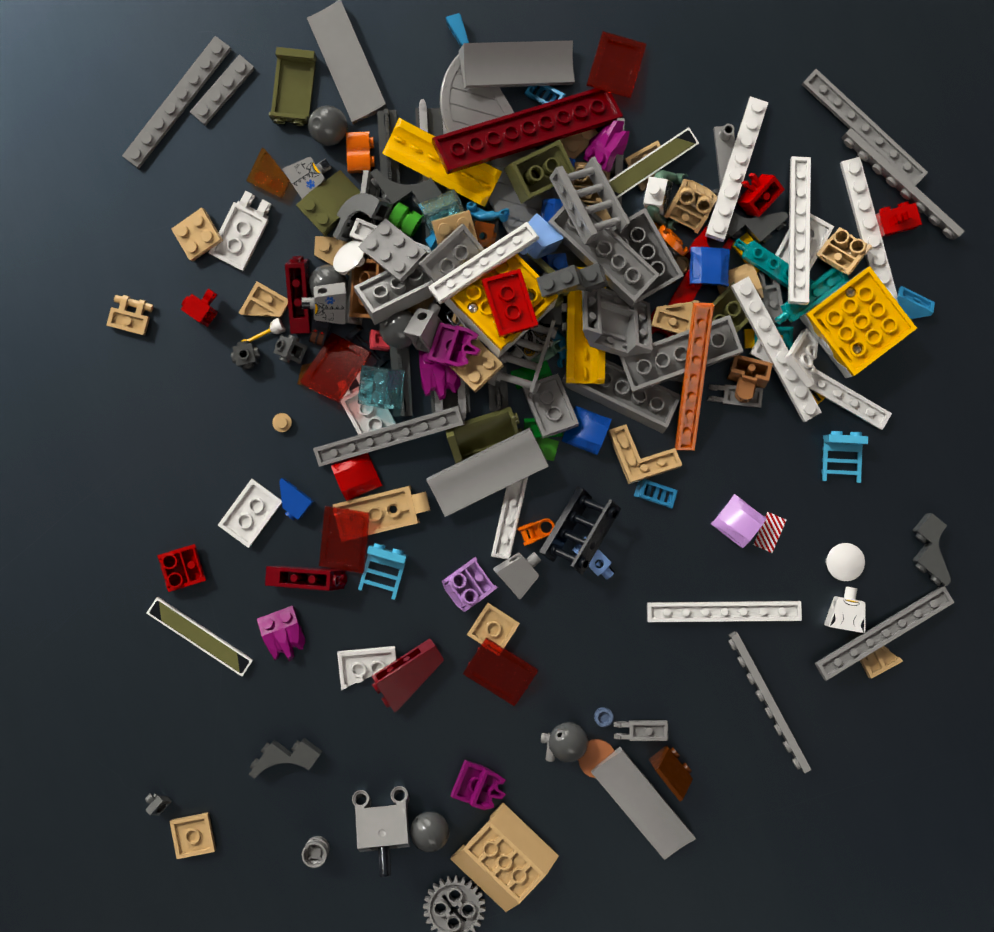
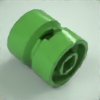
M398 202L391 212L388 221L397 228H401V231L411 238L419 228L423 215L416 211L410 212L408 206Z

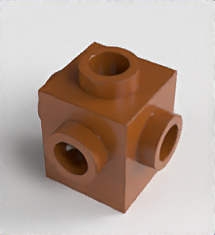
M474 220L476 236L481 246L485 249V247L494 244L496 239V233L494 232L495 224ZM483 232L484 237L480 239L479 235Z

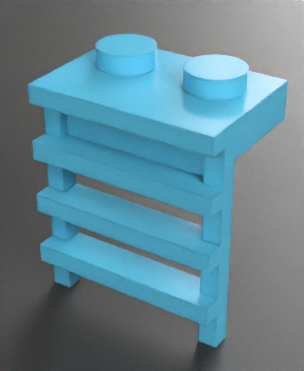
M831 431V434L823 435L822 481H827V474L857 475L856 483H861L863 445L868 444V436H862V432H850V435H843V431ZM828 451L858 452L857 460L828 458ZM827 462L857 464V471L827 470Z
M374 543V545L368 547V556L358 590H362L364 583L393 591L391 599L395 600L408 555H405L402 550L393 548L391 551L385 549V545ZM370 561L399 569L398 576L368 568ZM369 572L396 580L395 587L365 579L366 574Z

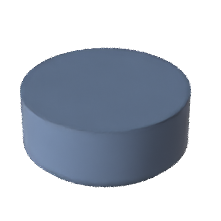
M601 707L595 711L594 719L600 727H608L612 724L614 716L609 708Z

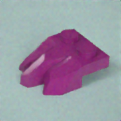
M613 121L612 124L604 127L591 138L583 159L589 162L591 157L595 156L602 170L610 172L616 155H623L628 143L630 131H622L624 121Z
M439 322L428 360L455 367L468 364L467 355L478 356L480 353V349L471 344L472 341L477 340L479 334L465 327Z
M419 351L421 383L425 396H429L432 391H436L439 400L446 398V389L456 393L461 385L460 377L449 366L429 361L428 352Z
M293 605L257 618L262 639L274 660H277L282 652L290 661L294 658V647L303 650L305 636Z
M464 760L450 796L482 810L494 808L492 798L502 799L506 795L497 787L506 780L482 765Z

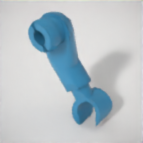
M473 201L468 202L466 205L467 210H470L471 216L481 222L493 221L497 218L501 222H506L510 214L508 208L494 212L485 211L477 207V204Z
M557 330L555 339L552 340L562 339L558 343L559 347L562 348L566 346V338ZM566 349L558 352L559 359L557 365L559 368H563V359L566 366Z

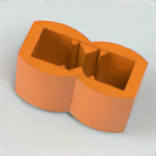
M346 132L348 173H363V170L372 171V168L375 167V156H371V148H374V137H370L369 132Z

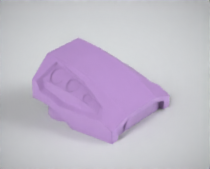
M734 494L720 514L711 522V525L738 546L744 548L759 531L767 518Z
M476 557L442 580L445 591L455 605L463 612L497 589V586L492 584L477 563Z

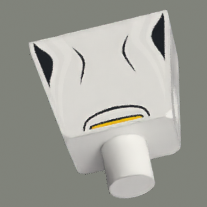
M846 586L844 597L834 596L824 625L865 633L866 604L864 601L856 600L857 588Z

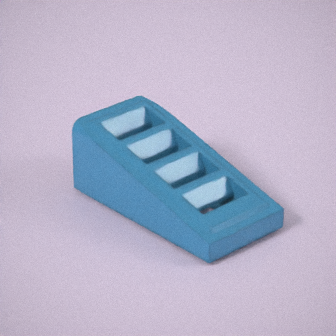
M457 13L445 17L447 26L460 47L464 43H469L461 14Z
M528 86L524 93L540 105L548 103L547 100L551 94L553 96L549 102L567 97L566 94L551 86H540L536 95L533 93L537 86ZM546 90L544 96H543L542 98H540V96L542 95L543 91Z
M643 479L638 481L634 497L673 509L678 490ZM652 487H655L652 497H649ZM662 489L660 499L658 500L659 491ZM668 491L670 492L667 502H664L666 493Z

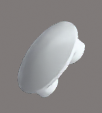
M350 241L343 245L336 253L333 267L341 275H346L356 266L361 267L365 263V253L358 247L362 241Z
M841 543L833 547L825 561L830 574L840 581L856 579L861 575L865 566V558L862 551L850 543Z

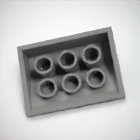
M646 208L628 217L630 224L622 233L618 232L616 226L611 227L614 232L660 274L632 305L684 276Z

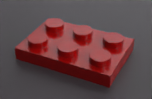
M521 269L482 279L481 282L499 338L538 327L537 318Z

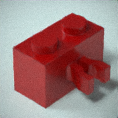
M750 173L748 176L752 180V185L748 181L741 183L747 190L737 202L747 215L760 217L785 189L774 175L761 174L758 178L755 173Z
M909 201L898 204L897 208L891 209L888 206L879 209L876 218L881 236L886 237L921 226L922 222L917 204H909Z
M209 288L202 299L191 294L183 300L181 310L208 327L218 313L217 310L210 306L217 297V294Z

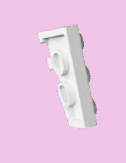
M808 327L801 330L785 356L787 364L794 369L807 388L814 385L812 374L815 373L816 367L813 365V360L817 358L818 341Z
M395 646L338 651L341 690L364 681V679L371 677L397 660Z

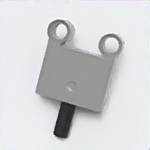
M397 786L391 791V799L395 805L370 808L372 801L364 790L356 791L352 796L356 814L357 849L359 852L378 850L380 877L384 878L391 876L390 849L410 847L407 807L410 797L407 790L402 786ZM398 793L405 794V798L403 800H395V797ZM360 797L367 798L363 805L357 804Z

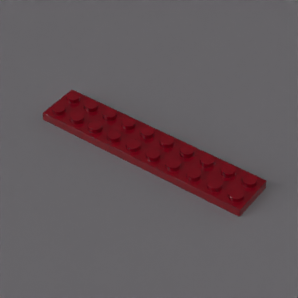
M604 85L433 137L432 144L446 173L451 174L611 124L613 121H617V118H622L623 115L608 86Z

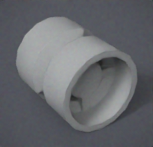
M321 836L310 838L301 854L304 864L311 868L323 865L330 851L328 841Z

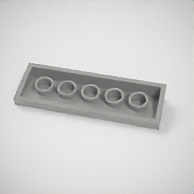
M338 0L320 12L307 17L352 124L377 114V111L387 109L342 1Z
M573 40L464 43L458 51L464 89L572 85L575 82L573 72Z
M564 205L548 221V224L564 237L562 243L584 264L590 266L599 263L603 267L609 287L629 306L660 275L610 227L597 231L598 234L592 242L584 245ZM595 213L589 214L592 223L596 224L603 221Z
M418 265L402 283L387 271H384L355 285L354 291L363 303L374 325L393 314L404 311L432 297L433 295L428 287L434 282Z
M730 315L712 321L706 367L743 354V348ZM690 329L652 343L653 351L650 353L627 357L619 356L632 393L684 375Z
M606 359L605 384L566 383V373L561 381L564 387L662 434L668 428L681 398L680 394L659 384L632 393L624 368Z
M528 428L426 479L446 517L549 466L532 430Z
M621 747L591 770L595 778L664 860L696 839L691 830Z

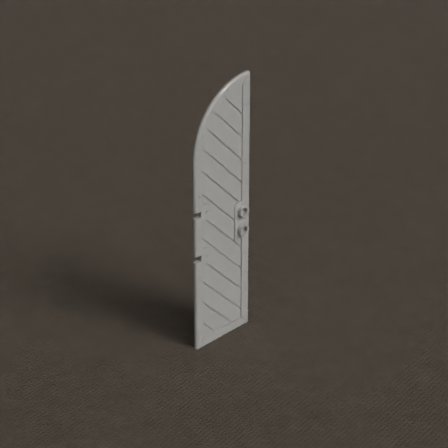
M459 54L454 58L444 75L440 91L441 115L448 133L514 113L500 87L464 89ZM535 147L486 162L502 171L488 201L495 212L505 208L509 209L508 220L502 222L508 234L524 223L529 222L536 213L541 215L543 199H560L555 188H552L521 204L504 170L510 163L537 151ZM562 242L555 252L550 253H566L568 267L572 265L588 267Z

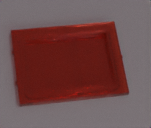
M603 31L586 86L631 98L646 43Z
M332 333L300 380V384L340 403L370 357L371 352Z
M325 506L319 566L364 573L370 512Z
M486 637L469 662L463 675L515 706L525 690L528 689L538 669Z

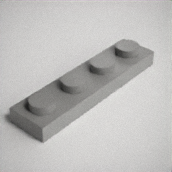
M239 54L191 109L190 113L206 126L255 70L254 66Z

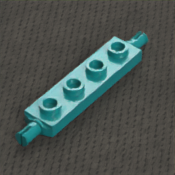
M740 239L736 240L734 246L743 251L742 258L788 289L789 264L754 240L748 244ZM809 278V284H811L813 280Z
M832 267L809 284L808 305L788 304L787 301L780 306L783 313L776 317L775 321L779 325L786 319L794 322L849 281L848 275Z

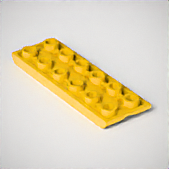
M399 118L383 154L485 207L502 171L487 163L447 174L432 144V138L436 136Z
M571 291L567 294L566 383L605 384V351L589 346L583 333L582 291Z

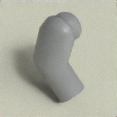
M542 733L541 743H547L545 759L553 762L555 761V756L549 749L551 733Z

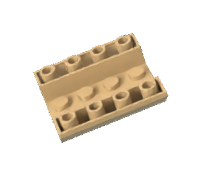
M502 802L490 815V820L466 845L463 844L450 859L507 912L520 904L540 883L559 855Z

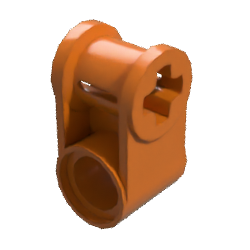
M544 518L518 527L517 530L521 532L524 540L523 545L532 544L549 536L551 531H542L541 524L549 522L553 529L555 526L554 522L549 518Z

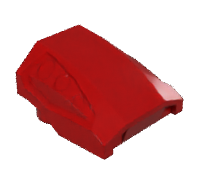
M369 453L351 457L331 466L346 501L383 486Z
M195 544L157 555L168 592L206 581Z

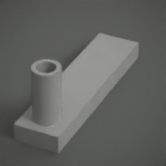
M732 124L713 128L720 187L735 143L734 126Z

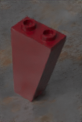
M293 256L285 264L290 333H310L312 327L311 309H302V297H311L308 290V279L310 276L309 259H304V256Z
M266 566L265 586L331 591L344 589L347 583V575L343 569Z
M429 638L373 674L372 678L375 683L372 685L378 694H383L384 697L381 699L387 708L391 706L395 713L437 669L444 659L433 641Z

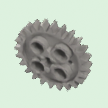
M455 875L454 880L447 876V882L440 878V885L433 883L434 890L428 889L430 896H425L424 899L428 903L423 904V908L427 909L424 912V916L429 917L426 920V924L432 923L430 930L432 931L437 928V932H469V930L476 932L475 925L481 926V922L478 919L484 920V915L481 912L486 911V907L481 906L485 904V899H479L483 895L482 891L476 892L478 885L471 887L472 880L465 883L464 876L461 881H458L457 875ZM456 890L460 893V896L455 898L450 893ZM441 903L444 904L446 908L444 910H438L436 908V905ZM451 905L453 907L458 906V911L455 908L451 910ZM465 905H471L473 907V910L470 912H466L463 909V907ZM456 918L459 922L456 925H452L449 923V919Z

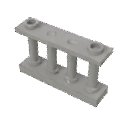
M595 156L591 157L585 169L566 173L564 167L560 166L556 167L549 177L584 245L592 242L598 234L597 231L616 226L618 232L622 233L630 224L627 214L620 205ZM589 176L594 184L593 186L579 190L573 187L571 181ZM598 192L602 202L587 207L583 206L580 200L581 197ZM607 209L611 219L596 224L592 223L589 214Z
M552 320L550 327L538 324V327L530 329L547 335L544 345L522 338L514 343L515 345L541 352L538 363L510 355L507 351L498 358L502 363L509 362L535 370L533 381L504 373L500 369L488 381V384L495 386L496 381L503 380L529 388L528 397L532 398L534 392L538 393L541 382L537 380L551 338L555 339L558 330L555 327L556 321Z

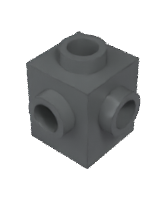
M280 335L273 353L279 355V360L290 364L291 361L301 364L308 346L300 343V339L295 336L289 335L287 338Z
M242 341L237 343L238 346L233 347L231 358L233 363H236V366L245 370L254 368V365L259 364V348L253 343ZM246 351L247 356L242 358L241 352Z

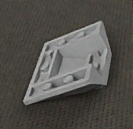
M606 288L593 292L582 291L583 333L590 347L622 357L653 351L650 303L641 300L629 306L618 294Z

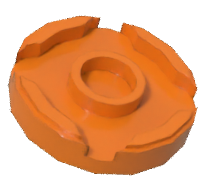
M661 225L658 228L664 240L681 256L684 257L689 252L688 247L683 248V241L671 229H666V225Z

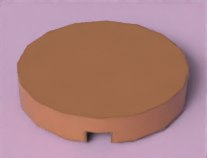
M600 739L588 741L586 753L578 760L582 771L592 778H595V776L591 773V770L614 752L613 747L608 742Z

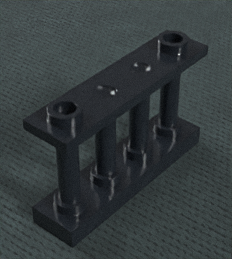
M578 486L539 552L552 562L556 560L557 556L572 562L571 567L583 575L614 520L618 517L621 508L611 499H609L606 506L592 501V496L584 488ZM586 507L601 512L596 522L582 517ZM577 523L592 529L586 539L572 533ZM567 540L582 545L577 555L562 549Z

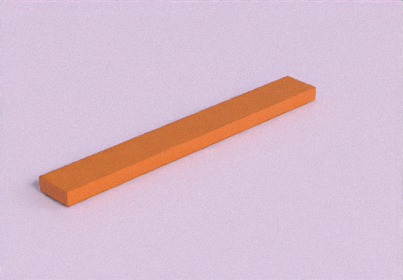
M693 303L675 441L676 450L695 451L714 312L713 303Z

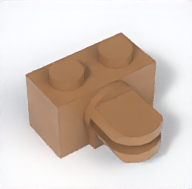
M742 355L733 357L727 379L737 381L735 398L739 402H750L756 387H766L770 379L773 363Z

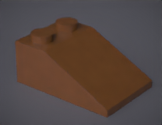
M666 745L649 760L658 775L681 802L693 780L690 775L692 770L686 763L681 764L678 760L680 755L674 747L670 749Z

